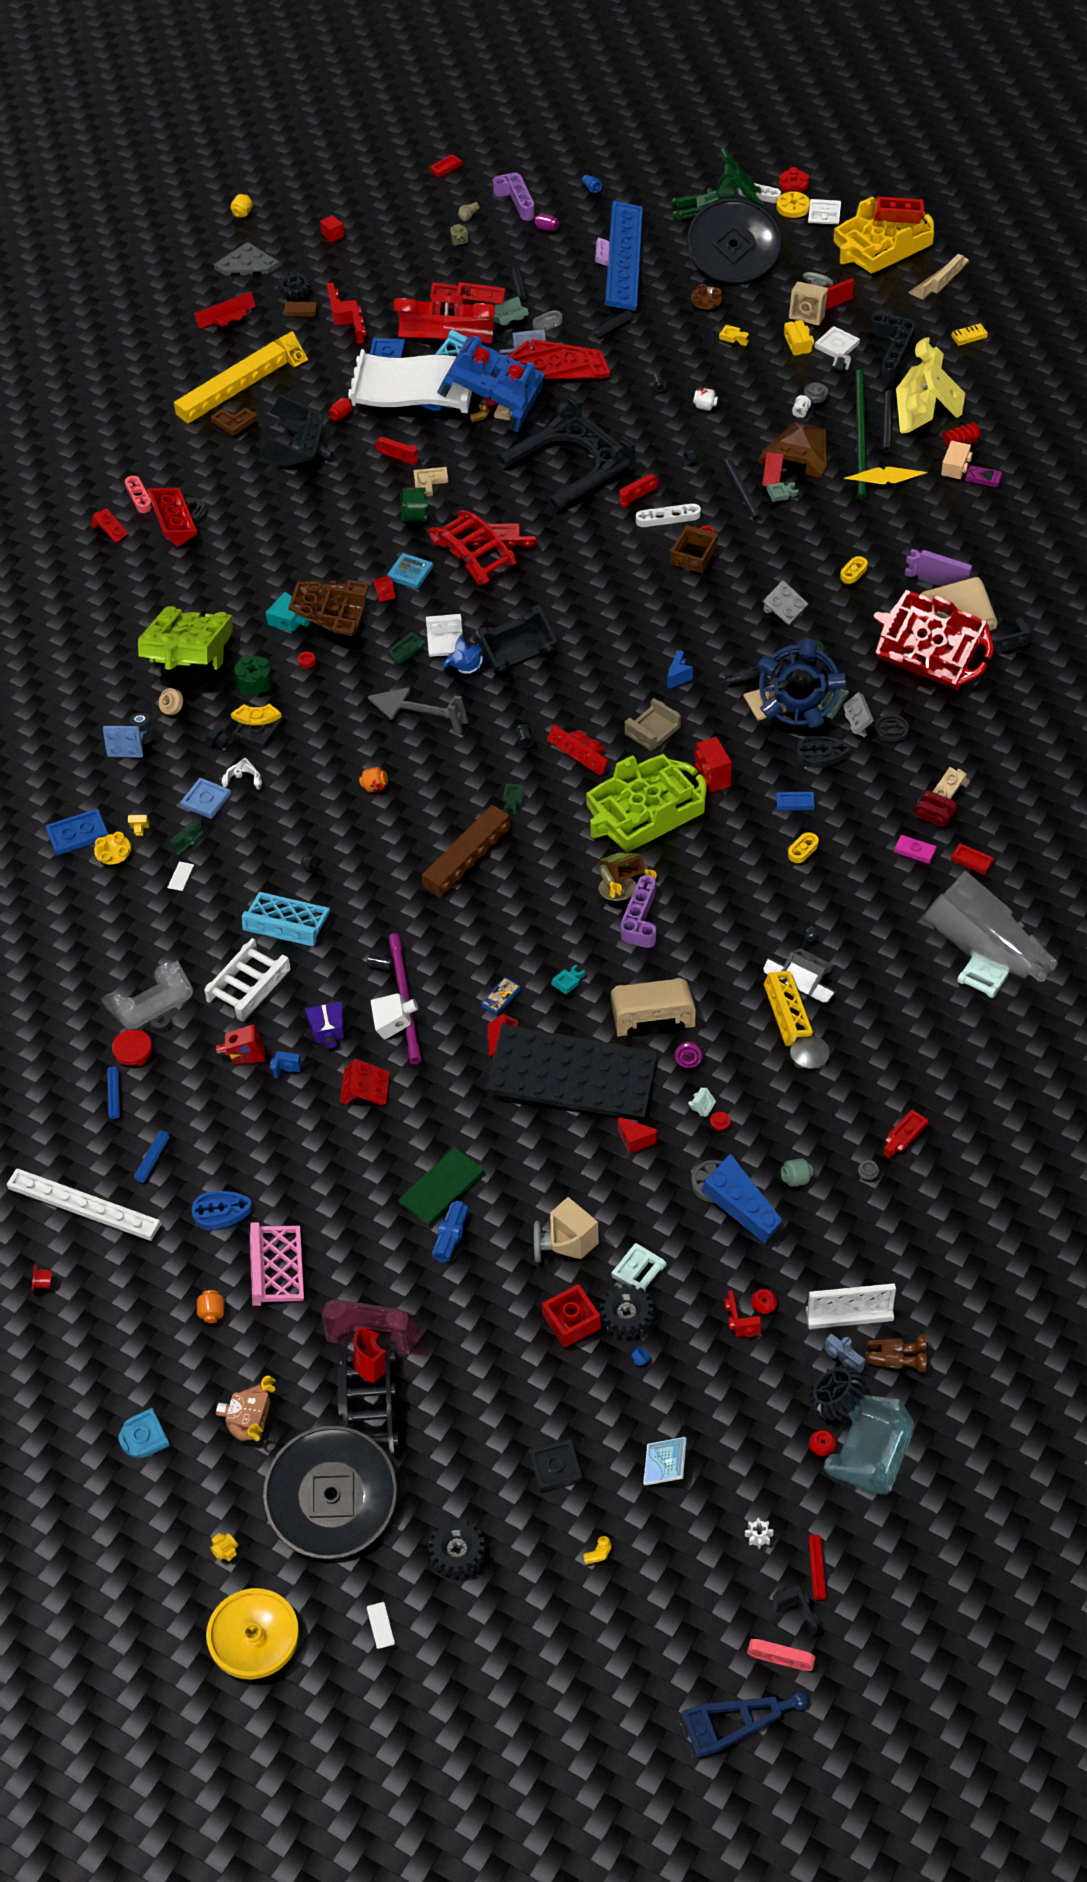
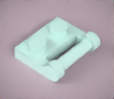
M973 956L963 972L960 973L957 982L970 985L987 993V996L994 998L1006 980L1008 971Z
M635 1243L613 1270L612 1278L622 1284H627L629 1288H631V1284L636 1285V1290L641 1287L645 1293L646 1287L656 1274L665 1268L666 1262ZM649 1262L652 1263L653 1266L640 1282L635 1281Z

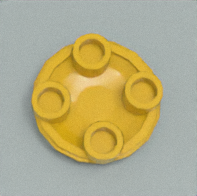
M121 832L97 838L95 841V856L103 864H118L124 861L131 851L129 840Z

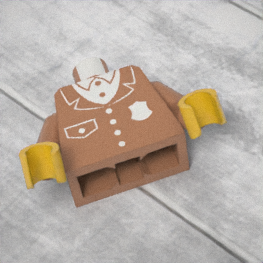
M270 1376L264 1377L261 1384L240 1393H234L230 1404L218 1403L216 1415L226 1417L229 1431L239 1441L251 1439L259 1441L261 1439L271 1404L267 1392L275 1391V1387L271 1384L275 1383L276 1380Z

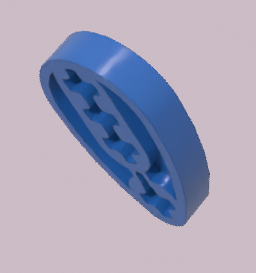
M229 1191L206 1192L196 1198L192 1205V1215L195 1223L205 1230H217L241 1221L252 1212L251 1200L248 1197ZM241 1204H245L243 1209H240ZM220 1207H224L223 1212H220ZM211 1208H214V1213H210ZM200 1210H204L203 1215L199 1214Z

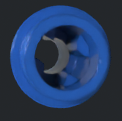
M585 175L582 178V182L590 192L597 193L602 189L600 179Z

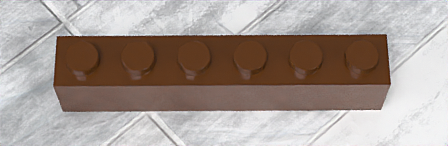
M491 805L422 874L423 887L439 897L448 892L457 880H460L463 874L469 868H472L481 856L485 855L487 849L494 845L503 833L509 830V814Z

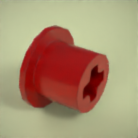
M34 1264L31 1291L33 1292L34 1287L50 1289L52 1270L36 1269L37 1264Z

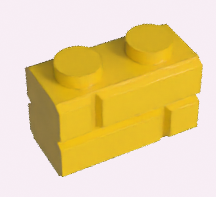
M802 320L795 321L794 323H785L784 336L793 355L810 353L814 345L813 336L809 335L808 326H805Z

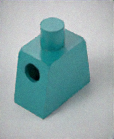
M286 592L266 612L267 624L269 626L287 631H294L299 624L307 627L310 620L288 610L292 596Z

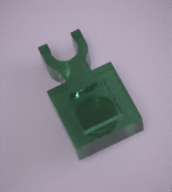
M506 783L503 795V802L507 803L503 810L505 813L512 808L513 815L517 814L516 804H522L525 790L524 785Z

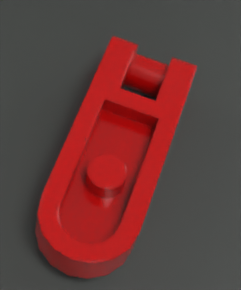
M380 437L375 443L376 449L382 454L410 464L418 462V455H416L417 447L415 445L408 446L385 437Z
M648 474L622 488L619 491L620 506L628 507L630 502L655 490L658 487L659 479L654 474Z

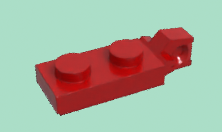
M911 1110L888 1134L887 1145L884 1147L883 1154L891 1158L897 1150L902 1152L928 1125L929 1120Z

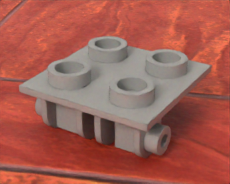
M782 580L764 599L765 605L763 610L766 613L774 611L789 625L808 603Z

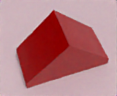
M619 1117L618 1132L629 1153L656 1144L657 1129Z

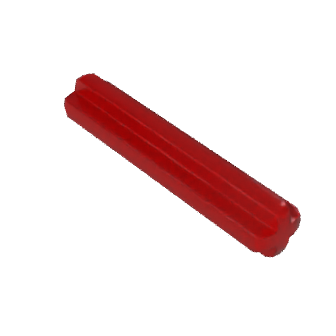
M818 1534L810 1535L809 1550L813 1597L815 1600H824L826 1598L821 1536Z

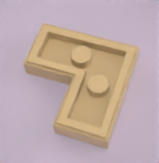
M447 467L414 470L415 487H425L426 496H433L432 484L448 483Z

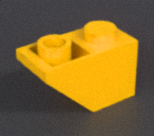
M293 331L274 341L286 350L287 362L293 367L308 360Z

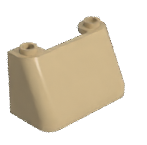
M978 577L928 590L920 594L930 599H933L934 595L951 601L957 609L987 621L989 631L996 629V616L985 586ZM938 611V617L946 619L949 616ZM938 639L935 644H941L943 639Z
M676 978L674 980L625 986L618 985L611 991L617 1036L627 1035V1030L632 1026L633 1029H636L639 1022L675 1018L676 1024L680 1023V1021L684 1022L685 1028L695 1027V1005L688 983L684 979Z

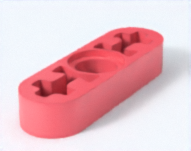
M127 477L125 480L126 489L137 510L141 513L149 512L152 509L151 500L139 477ZM136 493H142V495L135 496Z
M751 1639L747 1653L754 1658L803 1671H812L815 1662V1656L809 1652L759 1639Z

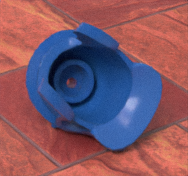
M461 634L456 641L454 653L446 658L442 666L445 669L452 665L461 673H472L481 666L483 656L480 652L482 648L479 647V644L467 647Z

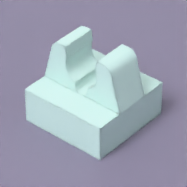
M701 1088L698 1093L693 1095L695 1097L693 1101H689L688 1104L700 1116L707 1117L716 1101L708 1088Z

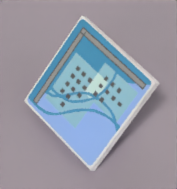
M686 1437L647 1444L644 1485L683 1479Z

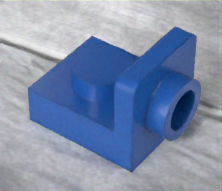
M277 1051L275 1059L272 1058L270 1063V1070L273 1071L274 1078L279 1077L281 1069L287 1072H300L302 1068L300 1055Z

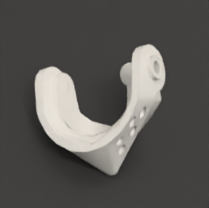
M246 758L230 767L222 778V785L224 788H227L229 780L234 774L237 778H241L242 772H250L254 775V786H256V789H260L262 785L261 775Z

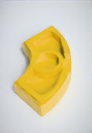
M244 704L231 713L232 719L247 725H264L282 717L281 712L270 704L255 708Z

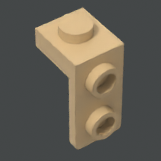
M949 767L933 792L951 799L960 784L967 787L970 781L966 778L967 774L960 769L956 771Z

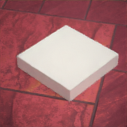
M833 326L815 343V348L835 358L839 353L848 355L859 345L860 339Z

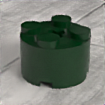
M425 487L401 488L402 521H427L425 509H428V500L424 499L426 497Z
M244 655L241 657V660L234 669L237 687L240 689V692L246 696H259V693L263 691L266 693L272 686L268 660L259 656Z

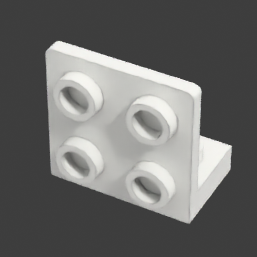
M461 614L426 617L429 656L452 655L455 651L456 641L462 634Z

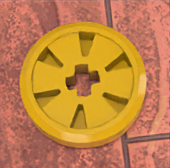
M787 192L778 197L776 208L785 217L798 218L809 212L810 200L802 193Z

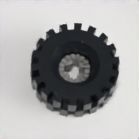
M622 1284V1288L619 1289L617 1285L614 1286L613 1292L610 1289L606 1292L607 1297H602L600 1316L603 1329L606 1328L607 1334L613 1333V1338L617 1340L621 1336L622 1341H627V1337H631L632 1341L636 1340V1335L641 1338L644 1336V1331L648 1332L650 1330V1325L652 1326L653 1302L652 1299L650 1300L648 1293L644 1294L643 1288L640 1287L636 1290V1285L631 1284V1288H627V1284ZM630 1311V1315L623 1317V1312Z
M454 1518V1523L446 1520L444 1527L439 1524L437 1532L433 1530L431 1533L432 1539H429L428 1549L432 1566L434 1565L437 1573L441 1571V1576L444 1578L450 1575V1580H455L456 1576H460V1580L465 1579V1574L471 1577L474 1575V1569L477 1572L481 1569L480 1563H484V1555H486L485 1542L481 1530H477L474 1523L469 1525L468 1520L465 1519L463 1523H460L459 1518ZM456 1546L458 1549H461V1554L459 1553V1555L454 1552L453 1548Z

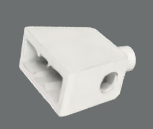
M400 994L371 1000L375 1030L384 1040L410 1026V1013L418 1010L415 999L406 1001Z

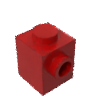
M333 215L320 221L321 234L329 241L334 242L344 237V225Z

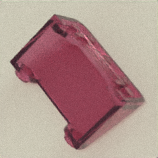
M333 1299L326 1303L322 1313L323 1326L328 1342L337 1343L338 1337L342 1334L350 1335L352 1326L392 1332L390 1339L391 1342L398 1344L399 1353L410 1354L416 1330V1318L410 1312Z

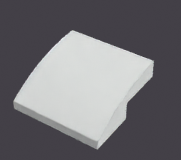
M811 199L808 223L839 225L841 201Z

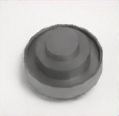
M818 382L811 383L805 387L804 396L808 397L812 403H821L828 397V388Z

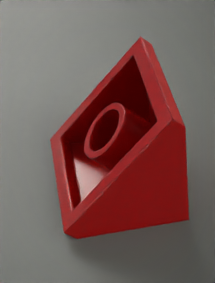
M853 278L828 288L826 309L853 299Z

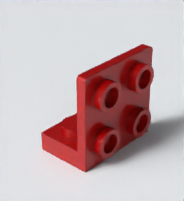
M354 1059L344 1069L340 1103L347 1105L352 1099L360 1097L384 1106L387 1100L390 1072Z

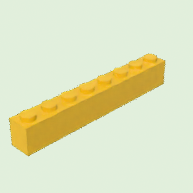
M274 341L176 400L174 402L176 415L186 423L192 422L286 364V350Z

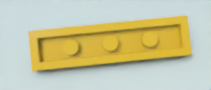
M791 971L769 972L764 987L785 1046H791L797 1037L812 1036L813 1031ZM779 978H787L788 984H783L779 981ZM784 993L791 994L794 997L793 1001L786 998ZM792 1007L799 1011V1016L791 1013L790 1008ZM796 1023L804 1026L805 1030H797Z

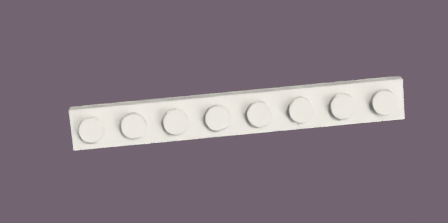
M20 1169L15 1170L7 1183V1187L10 1190L152 1241L161 1226L158 1219Z

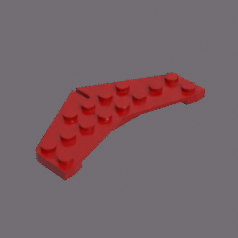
M531 339L534 351L527 340L507 356L525 366L528 362H532L536 366L535 370L545 373L544 379L610 377V370L602 352L595 349ZM491 397L485 398L488 406L497 404L490 400Z

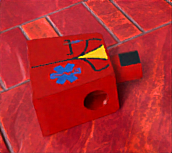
M255 1025L226 1033L225 1044L216 1046L218 1057L229 1055L233 1064L265 1061V1045Z

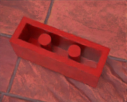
M877 197L873 207L874 221L885 220L886 222L920 224L924 214L923 200Z

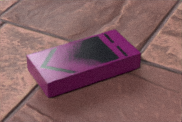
M969 465L965 481L998 487L1002 472Z

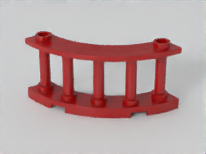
M459 510L456 512L459 516L456 520L443 528L432 527L427 530L434 545L449 546L450 551L458 559L463 558L467 563L466 568L478 585L489 581L488 574L504 563L507 566L517 563L514 553L508 550L492 528L471 512ZM468 527L476 530L462 540L454 537ZM481 535H484L490 541L474 552H470L465 547V545ZM495 547L502 557L485 568L481 567L477 562V557Z

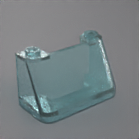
M864 1395L865 1399L860 1400L861 1406H856L855 1412L851 1411L849 1413L853 1423L840 1455H829L825 1460L824 1469L832 1477L874 1493L886 1495L893 1485L912 1436L914 1424L900 1399Z

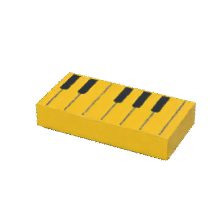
M981 323L953 331L951 334L958 346L987 338L988 335Z

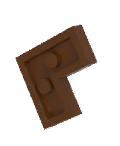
M246 407L234 416L223 408L211 416V422L232 436H235L257 420V415Z

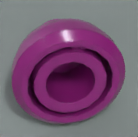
M684 1042L677 1047L675 1060L684 1068L696 1067L702 1061V1050L694 1042Z

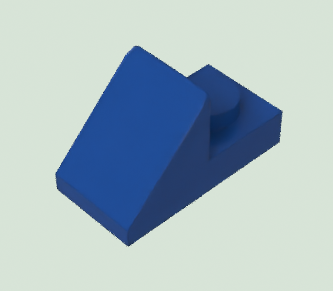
M677 650L668 673V688H673L693 678V667L686 666L684 651Z

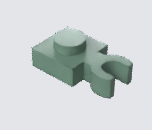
M782 482L767 486V491L773 502L787 500L789 496L795 497L799 492L798 489L793 490L795 483H789L785 486Z

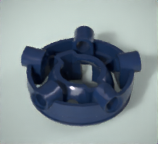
M804 638L801 645L785 647L771 657L764 655L757 666V669L761 671L759 692L763 705L760 709L769 720L774 717L788 725H808L809 729L816 728L825 723L823 718L835 706L840 689H846L845 673H838L830 657L817 649V641ZM798 654L799 659L814 662L815 658L821 661L831 673L828 674V682H825L824 674L812 664L799 661L794 662L793 655ZM790 656L791 663L785 665L775 676L774 687H764L766 678L771 680L779 667L778 661ZM795 670L807 671L820 683L818 685L819 688H815L809 697L802 700L794 699L786 691H780V688H778L780 682L785 681L788 674ZM825 687H828L829 693H834L828 707L820 713L819 708H816V704L818 701L823 700ZM774 691L775 698L772 697L767 701L765 692ZM781 703L786 706L787 712L795 714V720L780 716L783 713ZM798 714H803L804 721H797Z

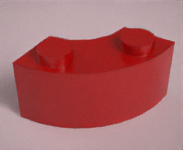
M360 1327L354 1336L353 1364L358 1374L365 1381L375 1383L385 1373L386 1351L379 1347V1333Z

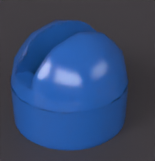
M637 1347L633 1351L631 1359L635 1365L642 1366L650 1360V1355L644 1348Z

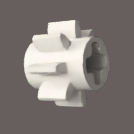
M757 1518V1521L754 1523L748 1522L749 1530H745V1537H750L749 1545L754 1544L760 1549L761 1545L765 1543L767 1545L770 1544L769 1537L773 1536V1530L768 1529V1521L763 1522Z

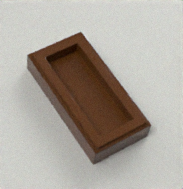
M286 302L284 315L286 317H315L317 302Z

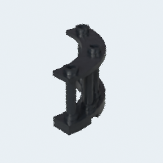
M386 1343L385 1373L383 1374L386 1377V1386L352 1389V1387H348V1379L361 1375L358 1374L355 1368L351 1367L353 1366V1355L348 1353V1346L339 1347L338 1411L339 1415H343V1420L340 1421L341 1426L350 1428V1424H353V1421L387 1419L388 1435L370 1436V1438L378 1445L389 1444L390 1454L394 1453L395 1446L399 1445L398 1432H394L392 1411V1397H396L395 1383L392 1384L391 1382L392 1363L396 1362L395 1350H391L390 1343ZM386 1395L387 1410L365 1412L349 1410V1400H352L354 1397Z

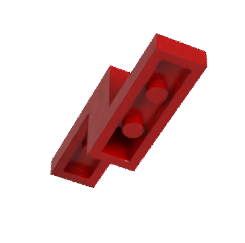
M433 282L431 296L461 297L470 305H474L477 302L503 305L506 289L459 282L458 286Z
M327 283L334 325L353 323L357 342L364 343L363 336H366L365 326H363V316H360L362 315L361 307L357 306L356 300L340 302V299H337L339 298L338 289H334L333 283Z

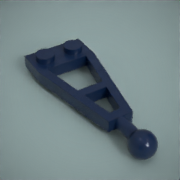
M796 1691L790 1699L777 1702L775 1697L702 1704L683 1710L682 1717L696 1756L699 1758L721 1751L781 1718V1711L791 1708L804 1710L809 1705V1697L803 1691ZM770 1707L771 1713L752 1722L748 1709ZM739 1711L745 1727L717 1741L708 1714Z

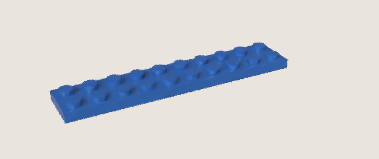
M618 201L612 202L605 305L636 311L642 206Z

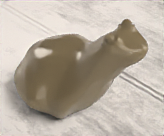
M475 202L461 206L458 211L460 219L465 222L468 221L480 208L479 204Z

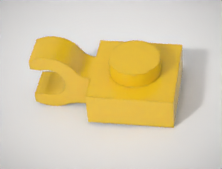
M726 325L719 334V339L732 343L737 340L741 345L746 346L749 340H746L749 334L741 332L740 328Z

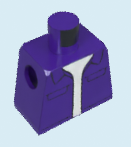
M342 1002L305 1008L307 1021L317 1043L325 1042L326 1048L336 1047V1040L344 1037Z

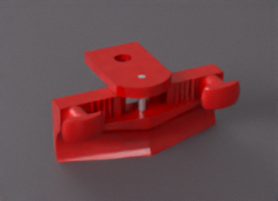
M433 295L431 296V302H421L406 298H396L394 300V311L399 312L398 337L447 340L449 332L454 330L465 337L473 338L478 336L481 338L482 343H492L495 306L492 304L475 303L474 305H469L461 297ZM441 308H445L444 315H440ZM449 309H454V316L448 315Z

